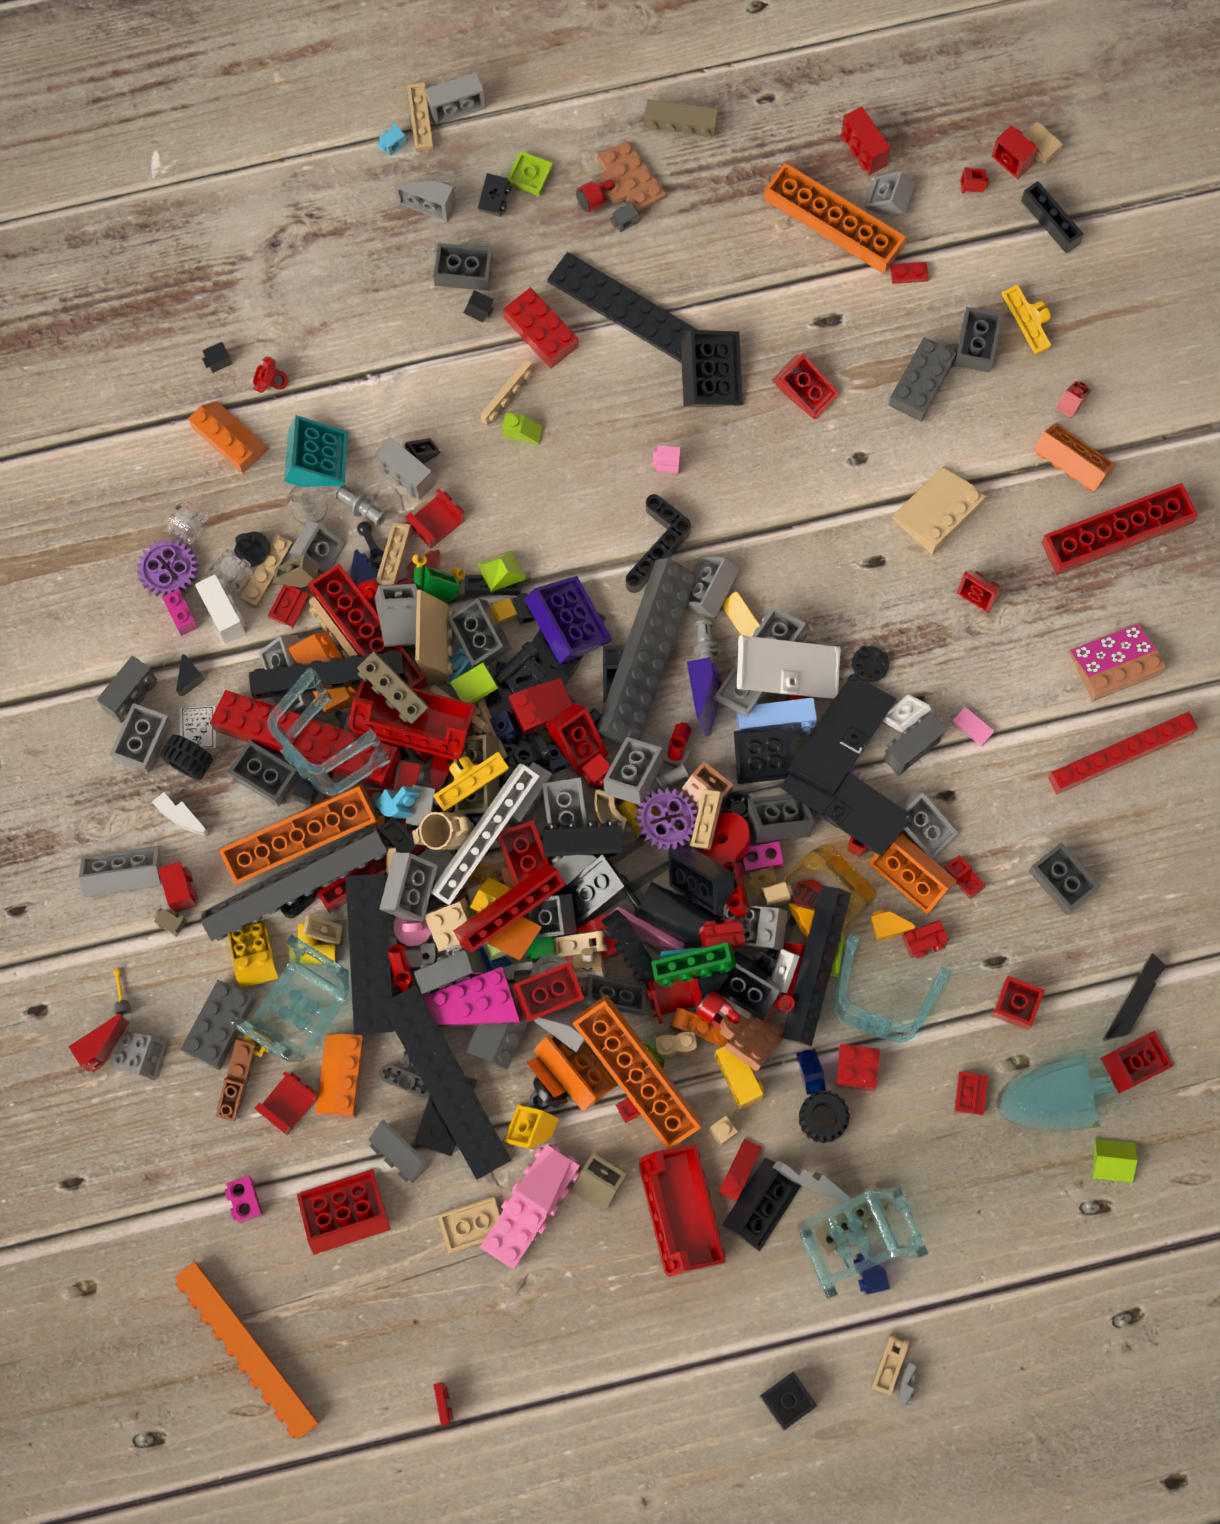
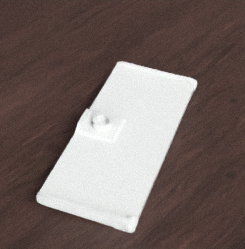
M746 635L739 636L737 689L835 699L837 696L841 651L839 646Z

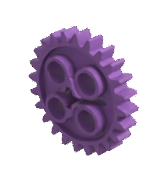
M172 538L169 539L168 543L164 539H162V544L155 541V547L148 545L150 550H143L145 557L139 556L142 563H137V567L140 569L137 571L138 576H140L138 579L141 583L144 582L142 584L144 589L148 588L150 594L154 591L156 597L160 593L163 597L178 589L187 592L186 586H193L190 580H196L193 574L198 573L197 568H195L198 566V562L194 561L197 558L195 554H192V549H187L186 543L181 545L179 540L174 544ZM173 553L171 558H165L167 554ZM158 556L162 558L168 568H171L178 580H175L169 571L164 568L163 564L157 559ZM153 565H159L157 569L150 570ZM179 567H185L182 572H176ZM170 578L168 583H162L163 579Z
M668 787L665 788L664 793H662L660 788L657 789L656 794L651 791L649 793L650 797L645 796V802L639 805L642 809L636 810V813L640 815L635 818L636 821L640 822L636 828H642L639 835L645 834L644 842L650 839V846L652 847L656 843L658 850L662 845L665 851H668L670 846L673 850L676 849L677 844L680 847L684 846L683 841L688 843L690 841L688 836H693L692 830L695 827L693 822H696L697 818L693 817L697 810H691L694 803L688 804L687 801L690 797L688 796L683 799V792L676 795V789H673L671 793H669ZM669 804H675L677 812L671 811ZM651 808L657 809L659 816H653ZM679 814L683 815V817L672 818L669 822L664 820L656 824L650 823L651 821L662 820L665 816L666 818H671ZM674 823H681L683 829L677 830L674 826ZM656 827H662L664 835L658 834Z

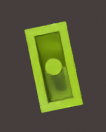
M506 412L502 426L503 438L539 445L543 426L524 415Z

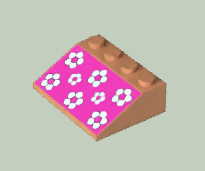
M1138 623L1069 650L1092 702L1159 676L1166 668L1158 650Z

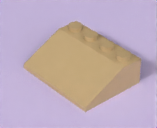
M942 467L891 518L928 552L933 554L984 504L986 496L969 482Z
M417 590L415 661L426 677L427 682L450 681V674H453L451 657H453L454 651L451 639H454V631L451 628L448 617L453 615L454 612L450 610L447 603L422 590Z

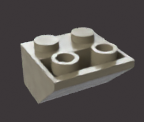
M592 1153L580 1172L572 1190L606 1211L625 1181L627 1174Z

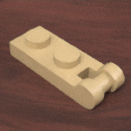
M605 931L553 938L555 958L581 954L584 948L592 949L593 953L607 951V945L604 944ZM596 938L597 946H593L592 939Z
M893 1334L889 1335L871 1389L891 1396L910 1341L905 1339L902 1341ZM893 1346L900 1348L898 1354L891 1351Z

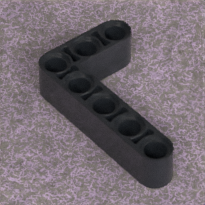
M657 494L647 497L646 512L667 530L626 575V589L631 593L639 592L646 585L655 560L670 558L691 533L690 520ZM651 503H656L659 506L656 508H652L649 505ZM666 514H670L673 516V518L666 519L664 518V516ZM686 526L687 529L682 531L679 530L678 527ZM673 539L675 543L668 544L666 540ZM660 552L663 556L658 558L654 554ZM643 566H649L651 569L649 571H644L641 568ZM632 579H636L639 582L633 585L630 584L629 581Z

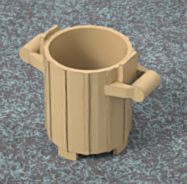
M431 812L424 817L420 827L412 831L414 844L426 845L431 850H459L474 829V824L462 813Z

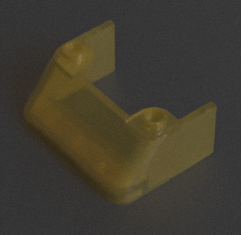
M822 844L807 853L786 873L784 881L786 883L789 882L804 867L810 871H817L824 866L851 893L847 908L851 915L845 920L842 933L875 902L877 893L832 845Z

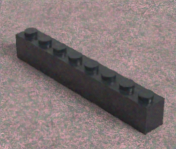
M390 650L385 654L377 653L402 679H406L404 657L401 651ZM353 655L348 659L332 658L327 662L317 660L305 665L295 663L290 667L275 666L273 669L268 670L258 668L254 672H249L251 695L256 700L358 686L362 678L358 675L359 670L357 667L368 656L360 657L359 655Z
M821 886L792 996L795 1005L788 1012L782 1038L785 1040L812 1046L851 893L843 889Z

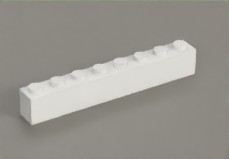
M518 764L432 887L431 893L448 905L451 904L539 778V775L525 765Z

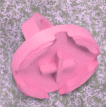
M396 917L394 920L393 930L395 936L405 945H420L431 934L425 917L423 922L406 921L399 917Z

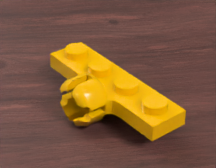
M1018 284L1003 291L1001 296L1034 355L1036 356L1052 348L1041 327L1042 324L1051 319V313L1049 308H1046V303L1040 300L1034 304H1029Z
M499 752L476 766L469 757H461L458 760L464 767L462 770L456 762L451 764L449 770L454 776V781L433 795L444 812L509 770Z

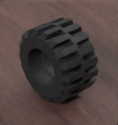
M172 734L160 753L161 758L171 767L190 778L198 780L203 778L214 760L204 748L183 736Z
M818 1091V1093H813L806 1098L801 1106L799 1125L802 1127V1132L806 1133V1137L812 1138L814 1142L831 1143L839 1139L848 1127L850 1119L849 1107L845 1104L843 1098L838 1097L837 1093L832 1094L831 1091ZM819 1106L831 1108L836 1115L834 1125L829 1128L817 1126L812 1118L813 1111Z

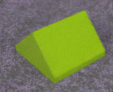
M484 663L450 682L460 700L471 704L498 689Z
M1095 1138L1092 1179L1133 1183L1138 1161L1135 1143Z

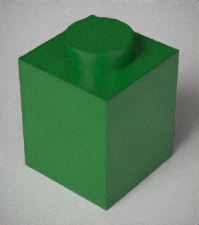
M553 937L534 939L527 949V957H531L532 962L554 960Z

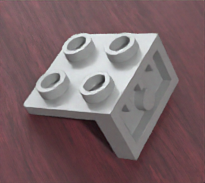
M124 1031L112 1068L134 1073L155 1081L167 1043L153 1036Z

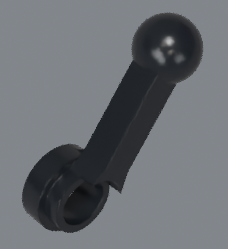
M363 521L358 524L357 532L364 536L370 548L371 556L369 560L372 567L379 569L382 559L380 561H374L377 556H383L384 551H381L371 535L372 527L370 523Z

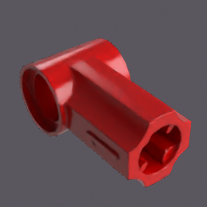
M681 722L676 724L672 737L669 740L667 757L673 761H679L684 756L692 728L687 723Z

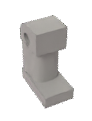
M388 936L389 948L392 945L398 944L396 936ZM435 943L420 944V949L406 950L411 971L420 970V966L423 964L437 962Z

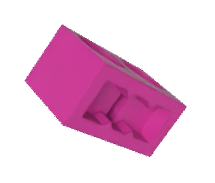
M179 589L162 597L181 636L198 628Z
M779 841L763 842L762 845L757 846L751 844L747 854L741 859L745 875L783 868L784 864ZM773 851L776 853V857L768 858L766 852ZM752 854L757 857V860L750 862L746 857Z
M248 1175L226 1183L227 1189L224 1191L227 1200L232 1202L233 1208L230 1211L234 1220L237 1219V1222L241 1224L263 1216L252 1177ZM240 1185L244 1186V1193L236 1196L235 1189ZM246 1204L250 1205V1212L247 1215H242L241 1208Z

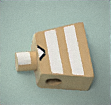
M584 948L581 954L573 956L571 966L581 991L584 990L589 974L607 978L602 955L593 954L592 949Z

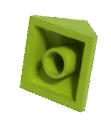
M512 551L477 562V566L491 592L526 580V576Z

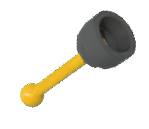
M116 968L113 970V974L116 976L119 1001L115 1004V1014L126 1015L131 1013V1007L129 1002L123 999L120 982L121 970Z

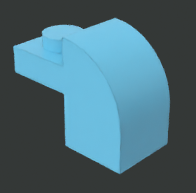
M403 786L399 791L385 789L375 804L385 816L406 819L413 814L410 807L419 797L420 792L417 788Z

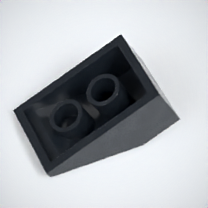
M736 951L734 956L737 967L731 968L732 970L728 972V978L717 993L759 1019L764 1020L781 988L753 960Z

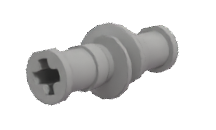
M345 484L336 488L334 498L340 499L346 505L352 507L354 516L363 515L372 520L377 527L384 523L387 513L380 511L371 504V500L366 499L365 493L359 496L357 493L347 489Z
M710 620L697 621L695 627L698 631L697 640L699 644L695 646L694 653L700 656L699 659L710 657L712 663H714V656L718 654L715 648L718 647V644L712 642V622Z
M679 763V766L667 770L663 774L659 771V776H655L646 796H649L651 791L656 794L658 788L664 792L667 786H671L685 777L689 778L683 763Z

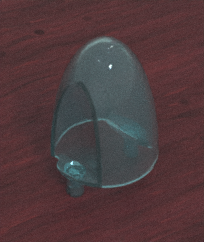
M1084 1049L1050 1058L1020 1072L1001 1089L996 1104L999 1113L1005 1119L1022 1127L1048 1131L1083 1130L1101 1127L1094 1098L1098 1095L1114 1093L1110 1075L1094 1079L1089 1076Z

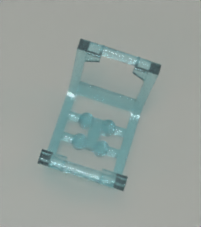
M310 667L307 668L271 711L267 724L273 737L282 745L280 752L287 762L297 769V772L303 779L307 778L318 791L324 795L333 796L342 793L390 762V758L372 729L319 765L308 762L292 745L295 737L332 699L329 692L322 685V680L318 673ZM316 688L319 694L285 733L278 719L305 689ZM370 745L375 747L376 750L372 753L368 763L337 784H333L327 774L329 771Z
M850 934L842 952L833 1006L836 1017L848 1026L891 1042L904 1043L910 1041L922 1026L951 971L941 966L914 1022L903 1024L856 1007L847 1000L846 994L852 963L860 938L857 935ZM847 1012L853 1016L858 1017V1019L850 1017L845 1013ZM890 1029L903 1034H896L894 1032H891Z
M291 935L286 942L290 961L283 974L252 1018L244 1019L236 1015L230 1025L285 1061L301 1062L313 1049L344 1003L349 992V971L309 944ZM306 952L326 965V971L337 979L338 987L301 964L300 955L304 956ZM294 972H297L335 997L327 1011L319 1007L315 1000L307 999L299 990H293L286 985ZM281 992L288 995L292 1002L297 1003L293 1006L292 1012L288 1006H281L275 1002ZM270 1008L276 1011L282 1019H288L294 1023L297 1029L305 1030L311 1034L303 1047H300L261 1021ZM305 1008L309 1013L317 1014L322 1018L316 1028L310 1025L305 1017L300 1016L304 1013ZM255 1028V1029L259 1030L260 1032H262L263 1034H265L266 1036H268L269 1038H271L272 1040H274L275 1043H273V1042H271L270 1040L266 1039L265 1037H263L262 1035H260L259 1033H257V1032L254 1031L253 1029Z
M901 1187L878 1188L865 1192L808 1217L797 1224L800 1237L827 1299L838 1295L834 1284L886 1260L898 1256L920 1258L928 1254ZM879 1199H889L896 1211H902L912 1234L908 1238L909 1245L898 1246ZM865 1202H868L888 1249L872 1256L869 1249L870 1242L864 1236L861 1229L862 1223L856 1218L852 1209ZM842 1212L846 1213L848 1218L847 1227L852 1230V1232H846L844 1235L842 1228L837 1225L834 1216ZM827 1220L830 1227L829 1235L837 1245V1254L843 1258L847 1267L834 1274L830 1271L812 1228L813 1225ZM855 1242L856 1247L862 1251L865 1260L854 1264L850 1256L851 1248L846 1244H853Z

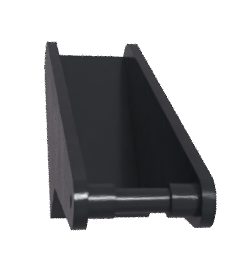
M657 827L656 832L664 835V829ZM646 835L625 845L622 853L602 854L569 884H566L553 895L572 894L576 928L595 919L625 899L627 894L637 891L669 869L668 860L639 878L626 883L614 867L615 863L650 841L649 839L644 842Z

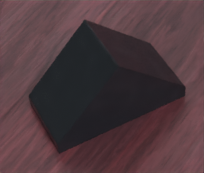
M431 438L409 441L404 444L405 449L423 464L440 453V450Z
M184 654L181 656L176 687L179 696H184L204 681L201 673Z
M718 971L712 973L709 977L698 976L697 980L704 996L709 991L717 993L729 974L728 972L721 973Z

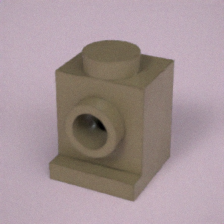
M160 908L154 916L156 925L175 937L178 936L187 922L183 916L180 915L179 917V914L171 909L166 911Z

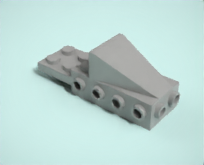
M772 607L769 613L764 615L760 626L754 630L752 637L803 643L807 636L805 633L806 623ZM737 656L732 665L734 668L715 694L714 700L748 717L764 692L737 689Z

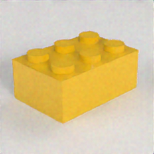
M724 1047L716 1050L714 1058L739 1109L742 1110L761 1101L764 1094L763 1091L765 1090L761 1081H756L754 1077L756 1071L728 1052Z

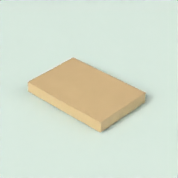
M495 1196L437 1215L448 1253L452 1254L483 1243L500 1217Z

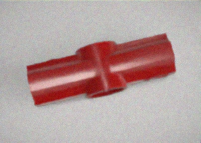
M400 944L392 945V947L388 948V955L394 974V982L400 994L415 985L405 946Z

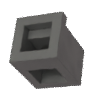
M629 200L625 207L621 206L613 212V217L610 218V221L614 228L617 227L622 232L639 223V213Z

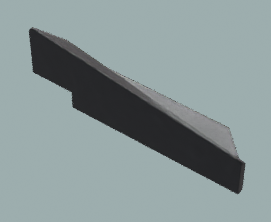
M1152 953L1147 958L1102 1040L1107 1041L1112 1038L1123 1037L1132 1030L1157 984L1155 983L1156 979L1166 968V965L1155 954Z

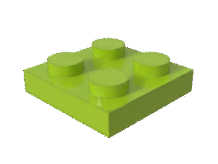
M520 151L507 178L513 187L539 196L553 168V163Z

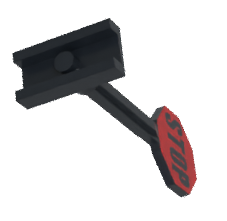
M813 879L798 882L792 890L793 895L791 897L793 903L816 908L822 885ZM793 915L786 924L784 941L796 925ZM769 949L765 953L759 951L754 960L768 976L771 975L777 962L775 955L778 950Z

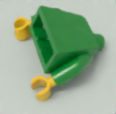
M415 554L412 561L417 565L414 568V584H416L417 590H422L445 603L455 599L460 589V579L465 578V571L454 567L451 574L428 566L422 568L427 559L424 555H421V561L418 562L419 556Z

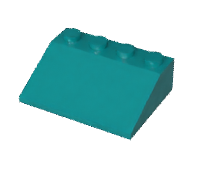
M295 415L288 429L284 482L300 487L344 486L348 432Z

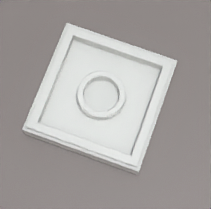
M908 694L890 709L882 722L902 733L916 723L920 717L927 714L931 708L929 704Z

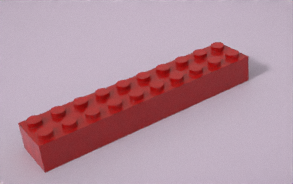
M228 690L224 691L210 721V725L215 732L247 743L250 740L262 748L384 790L388 789L402 757L397 747Z

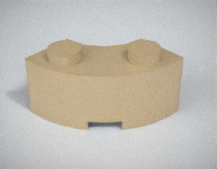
M596 789L594 801L598 823H606V820L612 819L618 820V822H622L624 836L627 818L620 815L616 810L615 797Z

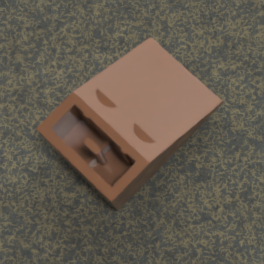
M703 761L677 795L683 792V799L688 796L690 797L687 803H694L691 810H697V813L693 815V817H697L703 789L723 793V803L727 795L733 791L734 785ZM670 804V810L677 812V806ZM679 814V815H676L675 817H676V818H677V817H683V815H682V814Z

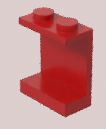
M439 488L436 490L437 497L415 515L410 512L405 516L406 523L411 525L412 530L430 549L464 522L463 509L458 504L455 506L451 502L452 498L447 492L443 493Z
M694 977L689 982H674V985L669 987L660 986L655 980L648 981L649 989L646 992L649 1001H653L654 1005L650 1006L653 1018L657 1017L659 1024L663 1023L661 1015L675 1012L677 1008L685 1009L694 1006L697 1010L702 1002L697 977Z
M285 1071L283 1073L285 1077L262 1104L259 1102L254 1109L284 1134L288 1135L314 1104L317 1097L314 1095L316 1091L308 1084L304 1087L299 1083L301 1079L293 1072L288 1074Z

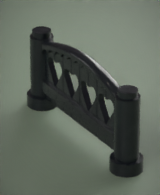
M528 641L521 646L522 650L504 665L494 677L501 686L506 684L512 694L523 690L521 685L516 683L517 678L532 675L530 687L554 680L535 661L540 656V653ZM569 695V698H570L572 704H574V703L578 704V703ZM593 708L589 714L597 728L601 713ZM546 726L542 727L545 731L549 733Z

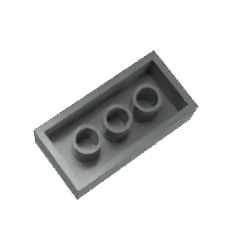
M924 337L893 391L888 406L922 422L954 364L957 353Z
M218 979L180 1050L219 1070L256 1001L255 998Z

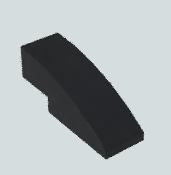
M622 645L603 646V703L607 700L622 657Z

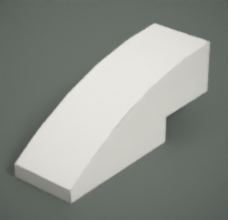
M164 792L152 801L165 817L181 828L205 837L209 835L183 802L175 806Z

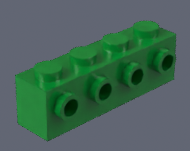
M728 942L651 961L654 979L663 987L673 986L674 982L678 981L689 982L698 976L709 977L712 973L718 971L721 973L729 972L732 970L731 968L737 967L733 948Z

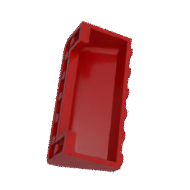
M362 679L351 708L349 728L352 732L452 760L461 757L475 713V704L411 687L429 708L414 723H405L399 717L400 712L396 708L392 709L385 702L387 700L383 694L379 696L371 688L373 684L369 680L365 682Z
M696 1144L655 1151L639 1160V1171L664 1272L668 1277L726 1263L725 1251L720 1241V1231L715 1221V1211L712 1209L710 1201V1191L707 1189L706 1176L700 1161L701 1155Z

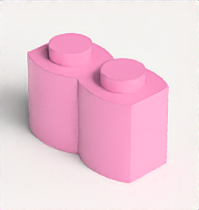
M658 445V448L654 449L653 468H656V472L679 474L680 447Z

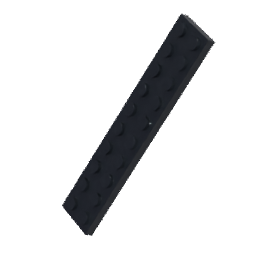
M569 252L564 255L547 279L549 284L682 363L680 333L698 330Z
M416 985L382 1003L381 1007L475 1179L478 1180L510 1162V1156Z

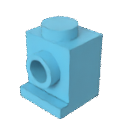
M395 123L391 125L392 129L382 133L379 137L380 142L377 143L382 152L386 151L389 156L406 145L405 134Z

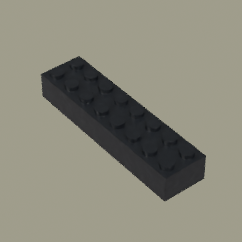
M385 874L345 876L354 1035L394 1032V1028L381 1007L382 1003L392 998L387 912L379 909L385 889Z

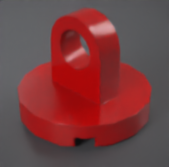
M268 356L263 358L262 361L264 363L262 365L259 364L254 374L253 385L255 386L253 389L263 393L268 387L275 390L287 387L288 376L286 373L275 369V359ZM277 375L282 378L280 386L275 383Z

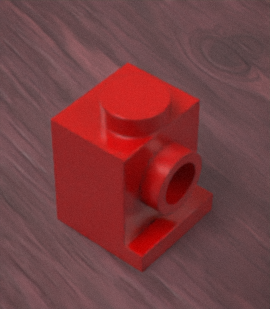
M964 167L960 179L961 193L965 194L966 191L983 193L989 185V177L986 176V170Z

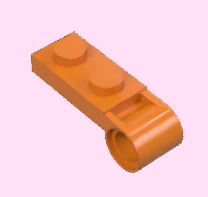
M681 1008L676 1009L670 1025L672 1029L682 1033H695V1037L721 1048L726 1046L728 1038L719 1033L721 1031L720 1028L713 1023L708 1024L692 1012Z

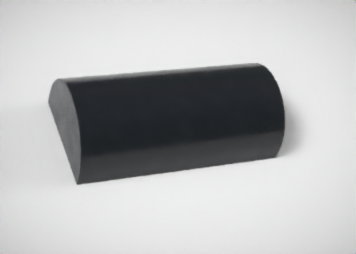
M652 881L634 915L696 948L702 947L699 929L704 926V923L716 921V924H720L722 916L715 915L706 908Z

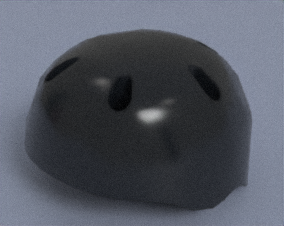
M742 791L728 794L722 804L723 813H735L745 820L748 819V799H751V797Z

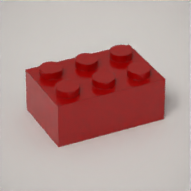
M861 106L844 115L840 136L843 142H847L851 154L859 160L862 170H866L868 175H871L886 167L891 148L864 108Z
M570 962L515 983L512 986L527 1023L585 999Z

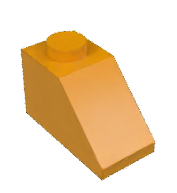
M789 903L788 907L802 935L808 938L815 908Z
M876 911L869 920L876 942L898 937L915 929L914 924L890 911Z

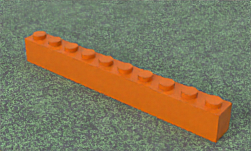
M193 1262L175 1276V1279L178 1281L175 1284L182 1293L186 1292L188 1294L190 1305L194 1309L198 1308L202 1313L200 1318L206 1325L210 1323L214 1329L212 1331L213 1335L218 1341L223 1340L226 1344L224 1349L231 1358L233 1356L236 1357L239 1361L236 1364L243 1374L245 1372L248 1373L251 1377L249 1382L256 1390L258 1388L261 1390L263 1401L268 1406L272 1405L274 1407L276 1418L280 1422L284 1421L287 1424L288 1428L286 1430L293 1439L297 1437V1439L301 1440L320 1424L201 1267L196 1262Z

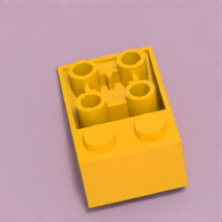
M266 921L246 925L240 931L235 932L233 930L228 933L234 972L240 989L279 979Z

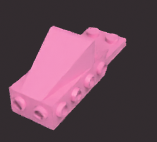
M546 1144L544 1148L540 1147L534 1156L537 1159L533 1165L529 1164L523 1174L526 1176L522 1182L518 1180L512 1190L513 1196L511 1199L507 1197L502 1204V1214L480 1246L481 1249L513 1270L538 1233L542 1234L548 1225L546 1223L549 1216L553 1217L559 1208L557 1206L560 1199L564 1200L570 1191L568 1187L571 1182H576L580 1174V1166L577 1165L579 1161L570 1155L565 1157L561 1154L562 1150L553 1144L551 1147Z

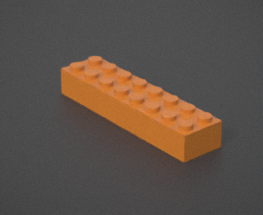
M787 163L783 164L765 188L764 200L883 274H885L904 248L906 236Z
M360 783L223 845L219 852L236 885L376 822L378 815L363 784Z
M605 995L575 1016L573 1025L667 1149H671L701 1128L702 1120L608 995Z

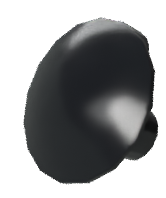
M866 645L860 647L852 658L854 673L864 681H879L885 677L889 670L888 654L877 647Z

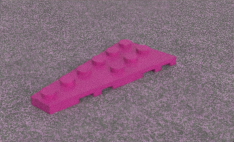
M503 967L422 997L438 1026L521 1023Z

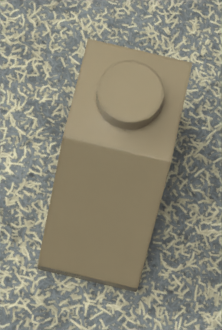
M302 555L275 567L273 582L275 584L303 588L317 578L319 567L306 555Z

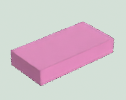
M966 707L952 721L980 746L994 733L993 729Z

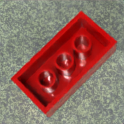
M531 287L503 308L504 319L550 369L579 347L578 337Z

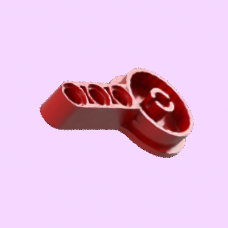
M726 812L720 813L718 816L711 850L695 849L734 873V892L727 901L726 906L736 918H743L749 912V905L742 869L738 862L744 858L750 848V828L743 817L735 813Z

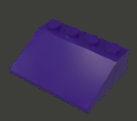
M578 576L534 588L524 599L559 664L574 660L613 640Z
M710 657L687 661L696 717L705 737L710 735L719 702L714 700V696L723 684L716 663H712Z

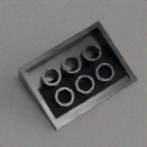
M689 330L680 333L684 407L743 405L739 331Z

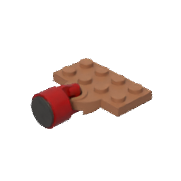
M628 140L597 155V160L605 170L599 178L598 185L590 181L576 190L579 205L588 213L602 207L607 199L613 201L612 203L630 200L637 212H640L665 199L667 195Z
M709 991L696 1010L698 1017L708 1024L713 1023L721 1029L719 1033L729 1039L724 1049L755 1071L760 1069L783 1041V1030L781 1027L774 1025L766 1017L764 1020H761L753 1014L749 1018L740 1015L725 998L715 991ZM720 1011L726 1016L722 1017L721 1015H719Z

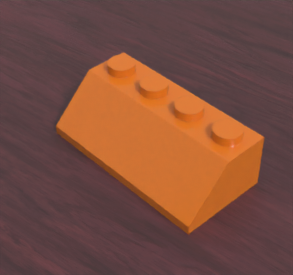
M218 401L200 406L188 418L191 427L242 474L269 449L267 445Z
M1054 423L1043 433L1033 449L1037 452L1038 456L1052 462L1055 468L1062 469L1071 479L1078 480L1084 488L1094 492L1116 466L1114 462L1057 423Z
M328 632L313 634L289 648L295 662L302 663L303 665L311 664L312 661L317 660L327 662L332 658L343 659ZM359 685L315 691L313 694L323 711L328 712L351 707Z
M902 833L882 857L875 854L868 863L927 915L957 881Z
M332 1034L325 1036L315 1114L355 1118L365 1043L362 1035Z
M550 1034L534 1049V1052L582 1111L596 1104L618 1086L585 1044L575 1052Z

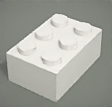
M214 574L196 583L195 586L225 644L246 634L243 629L246 624L222 578L218 580Z

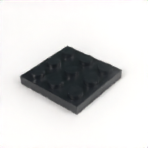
M791 725L733 731L737 784L787 778L790 774L787 771V767L794 759Z

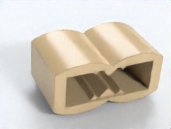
M1038 122L1023 133V136L1034 142L1038 148L1035 156L1038 162L1047 164L1062 149V143Z
M785 881L764 887L761 892L764 907L770 908L788 905L793 895L790 884L786 885Z
M683 1032L676 1036L662 1035L655 1040L657 1057L670 1058L676 1054L690 1055L697 1050L695 1033Z

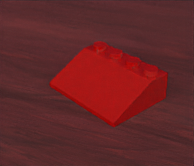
M373 1169L297 1193L307 1241L313 1255L391 1230Z

